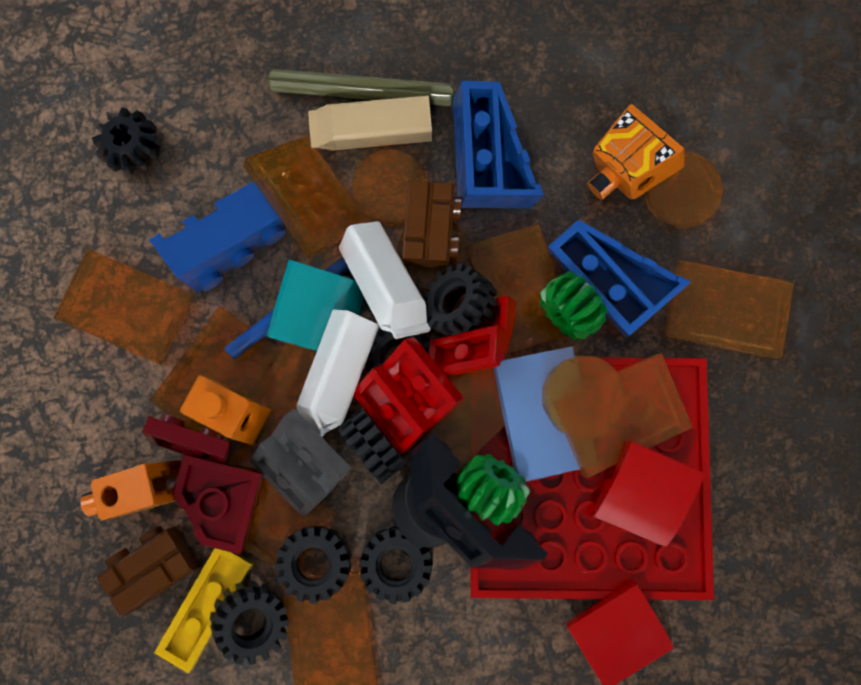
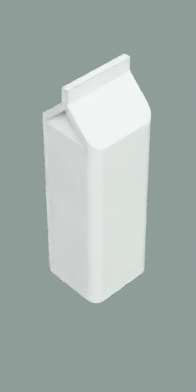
M376 221L350 225L345 231L339 250L380 328L391 332L395 339L429 332L431 329L427 324L425 301L381 223Z
M332 310L296 405L298 413L322 438L326 432L344 422L379 328L378 324L344 310Z

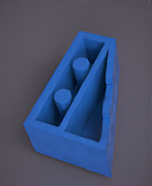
M461 81L453 97L457 196L462 197L461 208H532L544 194L540 184H536L530 169L529 155L527 150H523L515 130L517 125L500 82Z
M257 180L215 202L216 210L197 221L194 215L182 221L185 228L174 235L164 239L159 233L149 239L174 275L197 293L216 287L223 280V274L233 267L240 268L246 265L254 257L253 252L264 244L272 245L280 240L285 234L284 230L290 226Z
M577 220L548 246V254L566 273L571 271L577 276L581 275L589 285H594L596 293L602 296L601 302L607 307V319L624 337L630 336L691 283V281L682 276H677L657 265L653 260L647 257L644 258L624 247L622 243L580 220Z

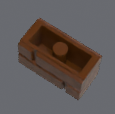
M408 181L402 246V262L404 266L446 269L449 266V259L458 257L459 235L451 234L452 220H460L462 197L454 196V184Z
M160 525L140 537L139 540L142 546L129 553L128 549L125 548L105 561L108 568L98 574L97 579L105 593L110 596V601L119 616L124 617L134 612L201 567L178 528L172 527L163 530Z

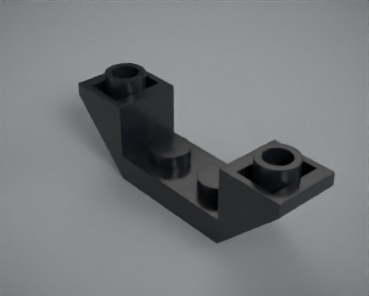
M432 433L413 447L410 451L414 508L471 568L523 569L546 558L548 553L537 543L535 536L525 530L520 524L499 533L494 539L490 530L469 513L458 499V496L448 491L443 484L460 466L461 462L452 454L451 449L446 443L440 441Z

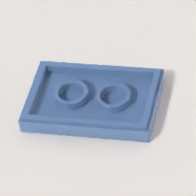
M573 346L503 360L500 366L493 367L513 467H515L517 474L523 476L527 482L597 465Z

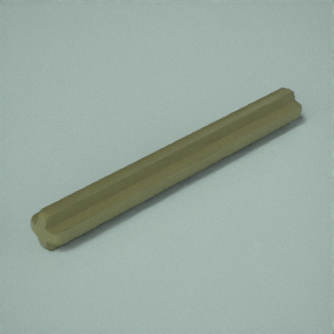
M283 69L270 70L268 79L270 90L273 92L367 100L429 95V104L438 106H450L453 100V85L450 83Z

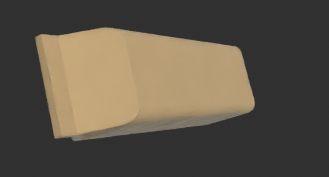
M429 95L327 104L317 110L308 111L312 149L322 148L334 151L432 142Z

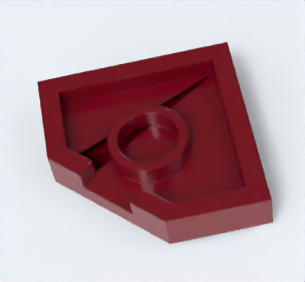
M161 414L160 420L148 416L142 433L150 444L195 457H200L203 453L210 454L209 459L226 463L231 446L230 442L224 440V435L207 427H201L200 432L190 430L184 426L185 421L170 415Z
M183 455L173 496L179 507L184 509L194 527L193 532L201 545L236 554L244 553L264 473L195 456Z

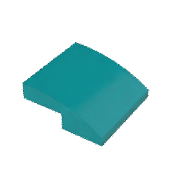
M288 260L266 337L317 351L333 309L349 311L359 315L364 296L357 282L325 270Z

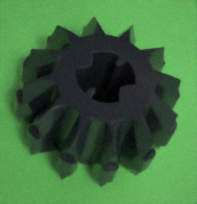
M121 107L118 117L106 111L109 121L106 124L95 123L96 128L101 134L92 137L93 144L98 148L96 151L97 157L102 162H107V166L114 172L122 169L126 174L133 175L136 165L142 170L147 171L145 161L148 158L158 160V155L153 148L162 145L161 139L155 135L157 132L156 125L152 121L146 120L147 117L138 110L131 114L127 108Z

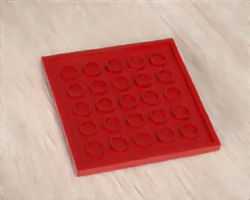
M504 357L503 360L512 359V358H517V357ZM575 357L597 465L525 482V485L530 490L526 498L527 501L518 516L513 518L510 523L501 522L499 525H496L488 518L481 520L480 516L473 512V517L490 530L494 539L499 533L520 524L525 530L535 536L537 543L548 555L544 560L523 569L470 567V598L604 599L630 582L635 581L647 600H714L707 358ZM492 367L470 372V461L475 455L484 457L488 454L498 461L503 459L505 464L513 467L494 369ZM626 441L637 443L705 473L687 516L667 547L591 516L606 478H612Z

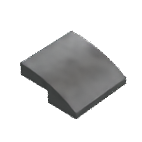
M295 408L281 419L272 435L258 446L249 461L260 473H264V478L303 519L351 469Z

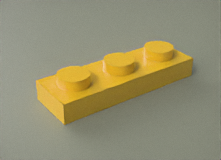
M214 548L154 653L189 674L196 666L213 636L210 625H212L210 613L211 611H216L213 604L217 598L221 601L224 600L225 597L222 592L229 588L231 593L236 591L235 584L244 582L255 562L241 554Z

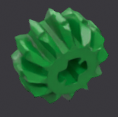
M568 271L557 278H553L540 292V305L546 311L545 316L550 318L553 326L558 327L563 335L569 336L575 341L584 340L589 335H593L601 328V324L606 321V313L608 311L607 307L601 302L602 296L597 294L594 290V285H589L581 275L577 276L575 273Z
M488 454L484 457L475 455L464 467L455 485L459 493L458 499L469 506V512L477 513L481 520L488 518L496 525H499L501 522L510 523L513 518H516L526 503V498L530 492L527 485H525V478L515 472V467H510L505 464L503 459L498 461Z

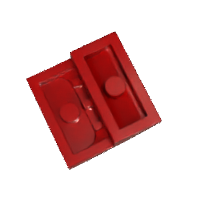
M509 295L495 298L498 301L497 307L490 308L495 315L492 320L488 318L484 320V323L487 325L486 328H477L473 331L447 337L440 333V338L430 340L429 355L446 376L500 366L512 337L516 314L515 300Z
M414 336L405 339L383 365L373 368L356 387L353 395L399 455L405 453L465 399Z
M626 441L611 479H605L591 516L667 547L687 516L705 473L637 443Z
M635 581L630 582L565 623L602 685H616L674 649L662 624Z

